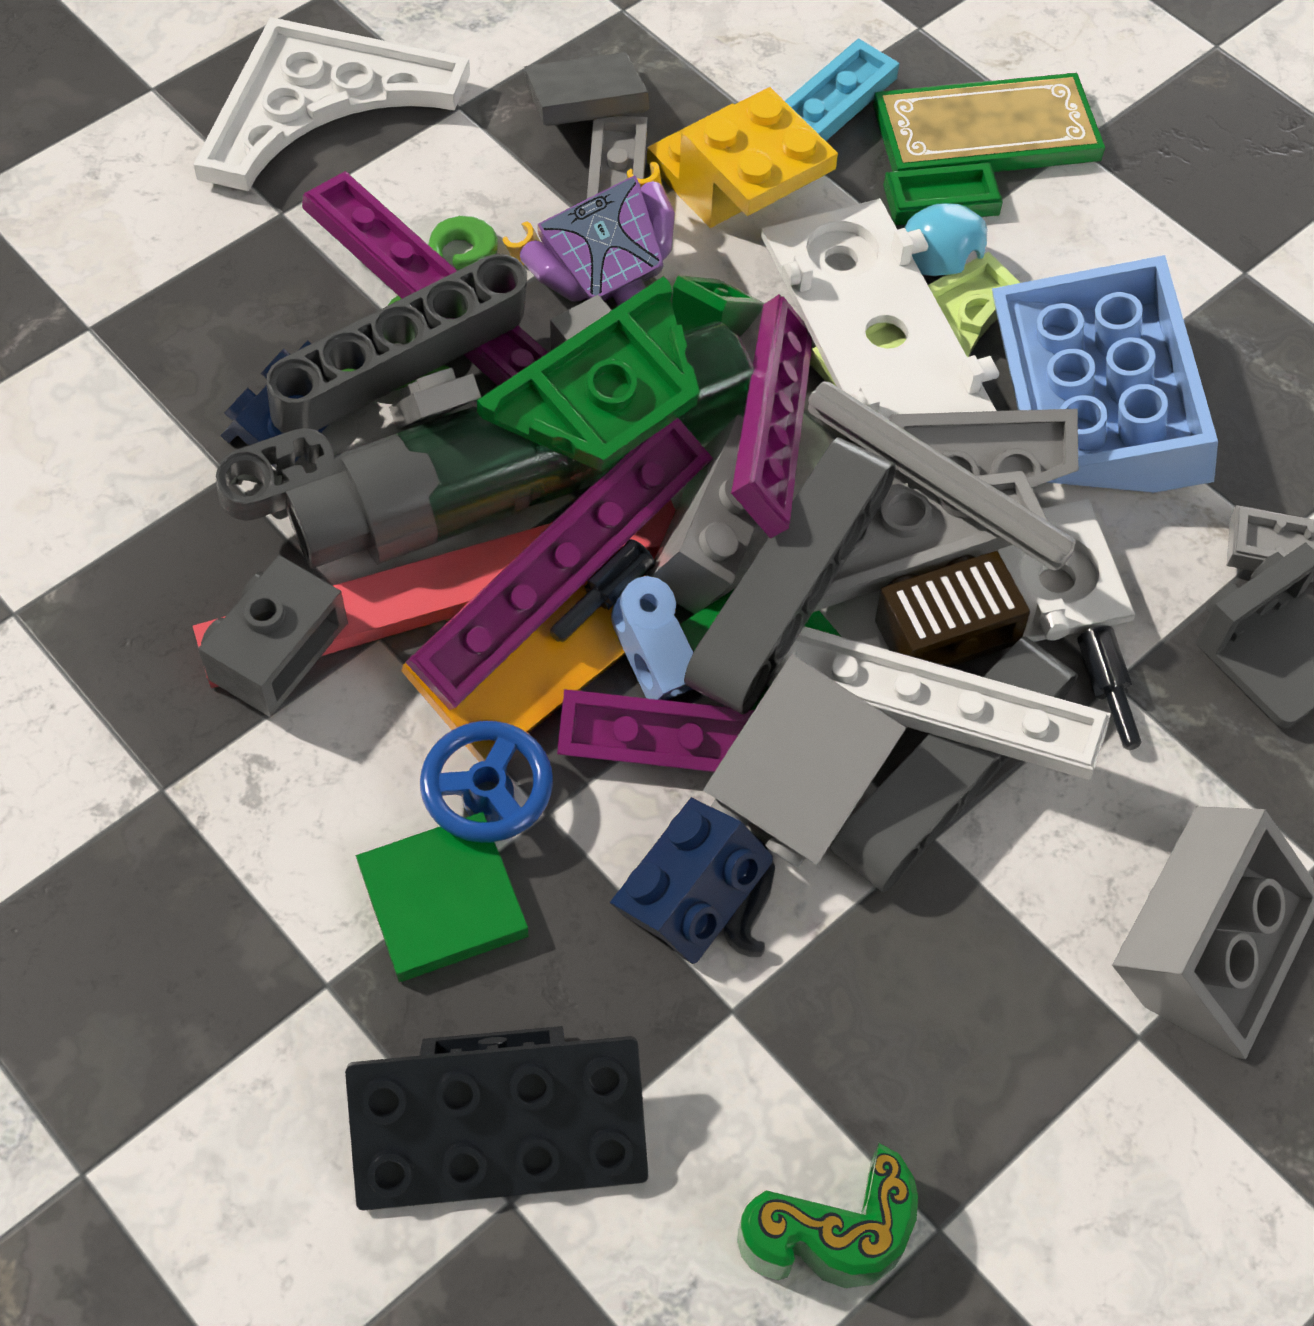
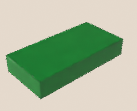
M991 163L885 173L883 187L895 226L906 225L908 220L919 211L941 203L966 206L980 217L1000 215L1003 201Z

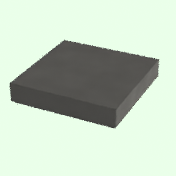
M626 52L524 66L526 85L543 125L551 126L640 113L649 110L648 91Z

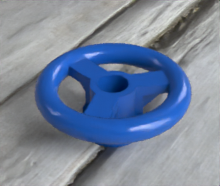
M499 721L472 722L459 726L445 734L427 754L420 775L421 797L426 810L433 820L445 831L458 838L481 843L506 840L528 829L545 810L553 787L552 767L542 746L524 730ZM477 741H496L486 760L474 764L469 771L441 773L449 757L461 747ZM516 749L527 759L533 774L532 791L522 807L514 799L513 783L507 775V765ZM484 782H493L497 785L494 789L488 791L477 788L478 785ZM443 796H462V804L466 813L472 816L483 812L487 822L471 821L459 816L450 809Z

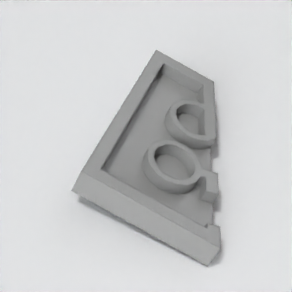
M1078 409L892 414L889 416L891 422L976 476L1023 471L1032 488L1079 471ZM896 469L892 485L908 483L910 489L924 488Z

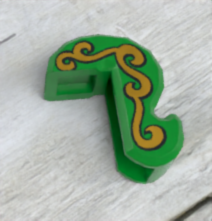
M878 1143L870 1163L861 1214L766 1190L756 1196L746 1206L741 1216L737 1236L741 1257L752 1270L775 1280L788 1278L795 1261L794 1255H797L823 1281L843 1288L873 1285L896 1267L905 1251L917 1221L918 1193L914 1176L899 1153Z

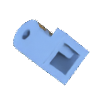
M644 576L628 583L612 607L611 620L645 697L668 701L693 690L684 683L685 672L693 651L677 618L674 616L676 600L673 591L660 579Z

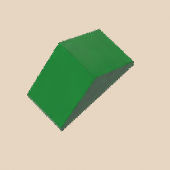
M677 276L673 285L672 307L677 325H682L687 349L717 365L763 309L764 302L719 279Z

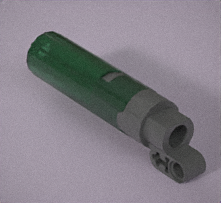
M718 320L684 332L687 343L685 355L688 363L693 366L700 395L697 405L681 415L679 420L701 445L710 442L737 415L744 418L750 380L754 371L750 356L741 339L726 324ZM473 406L337 455L333 454L332 445L326 436L317 430L308 428L292 430L240 448L226 455L218 465L216 482L220 505L226 513L235 519L244 521L254 520L286 509L303 555L310 569L365 549L368 550L374 562L379 565L511 516L515 512L530 506L540 505L592 486L619 460L603 471H599L483 420L477 413V407ZM304 456L309 464L315 463V471L306 473L301 465H295V458ZM272 464L276 465L277 476L282 475V485H274ZM247 474L258 478L263 487L256 494L244 497L230 490L228 487L230 482L239 475Z

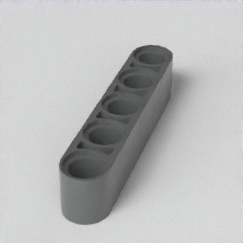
M494 254L484 257L280 359L271 366L267 373L266 382L270 417L274 426L282 433L302 428L319 430L514 329L521 323L524 317L527 271L524 265L516 258L506 254ZM395 343H405V345H395ZM344 369H355L354 371H342ZM293 395L305 396L298 399L288 398Z
M837 437L833 440L792 502L789 529L771 539H767L695 649L684 676L686 686L742 715L751 710L882 505L893 483L897 468L896 463L842 438Z
M1024 636L1011 647L984 678L1063 700L1074 685L1078 674ZM929 734L848 819L833 840L830 847L831 851L882 893L886 892L902 877L1011 757Z

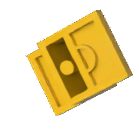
M771 87L736 104L732 103L647 147V163L650 165V163L656 162L659 165L661 178L709 228L740 212L749 216L836 169L838 152Z

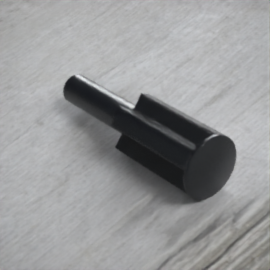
M629 539L587 581L588 583L584 586L587 593L550 628V634L557 642H564L600 606L609 610L621 596L628 583L636 578L643 577L650 569L655 567V561L650 552L639 542Z
M1111 626L1090 628L1078 636L1077 642L1096 698L1100 700L1107 698L1123 748L1127 750L1136 749L1142 741L1126 697V693H1128L1127 687L1131 686L1132 682L1114 629Z

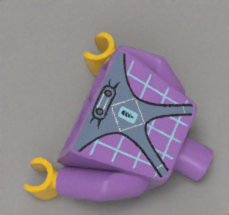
M656 162L650 163V177L646 179L636 178L633 175L632 169L627 170L628 179L538 223L539 237L531 223L526 221L521 224L527 234L523 241L512 243L507 236L503 237L502 240L510 255L525 265L540 283L568 300L587 301L599 295L604 302L614 298L617 306L645 289V281L661 273L664 266L663 260L672 251L675 212L662 186L659 165Z

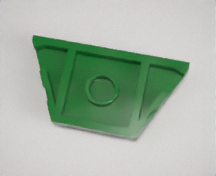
M665 276L661 277L478 399L477 413L479 416L492 424L594 469L603 471L697 405L700 391L693 366L688 363L685 355L687 343L682 325H677L671 303L672 289L670 282Z

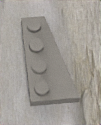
M1023 471L977 476L1048 522ZM908 483L891 485L882 505L814 612L880 590L900 576L906 574L920 576L944 568L948 563L961 556L973 555L978 557L1011 546L1012 544L926 488L910 489Z

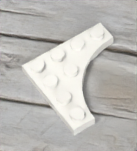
M270 17L193 164L197 180L249 191L260 172L282 149L314 128L350 114L372 109L402 106L435 107L455 111L470 76L469 58Z

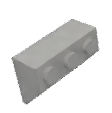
M1196 806L1112 964L1145 1008L1230 1056L1240 1059L1247 1058L1314 919V880L1266 809Z

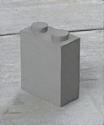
M791 654L703 791L715 798L711 807L741 821L745 826L750 821L772 835L765 846L784 860L798 868L805 858L818 865L906 727Z

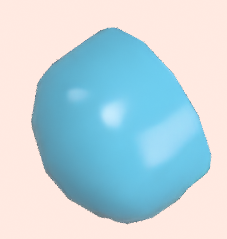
M951 203L934 204L912 216L905 226L907 232L920 229L928 243L927 251L912 254L922 275L938 276L960 273L964 270L968 255L972 251L976 252L978 259L984 257L988 232L986 222L966 206Z

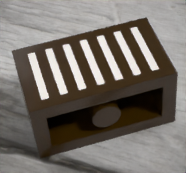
M998 550L978 557L973 555L961 556L948 563L944 568L920 576L906 574L896 578L880 590L875 622L889 651L950 668L1012 647L1023 637L1031 611Z

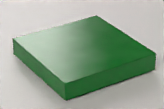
M483 812L466 817V819L471 821L487 822ZM437 827L355 855L399 983L529 937L528 926L495 842L481 843L464 840L448 833L441 827Z

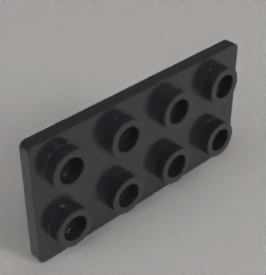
M563 1026L427 1038L422 1039L419 1056L356 1061L347 1065L345 1077L356 1206L359 1210L365 1211L639 1184L648 1180L639 1045L637 1039L633 1036L565 1042Z

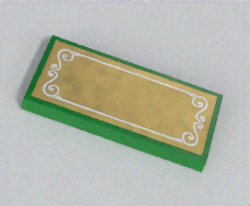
M1077 72L875 92L873 108L892 172L991 163L993 172L1098 162L1102 160L1105 151L1104 142Z

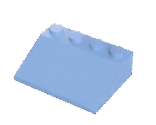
M1165 255L992 288L994 305L1018 410L1078 409L1079 471L1047 483L1155 493L1214 482L1218 439Z

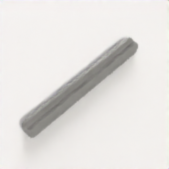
M824 381L810 395L808 410L812 415L864 449L896 463L898 471L1050 570L1058 571L1072 555L1076 542L1071 536L834 384Z

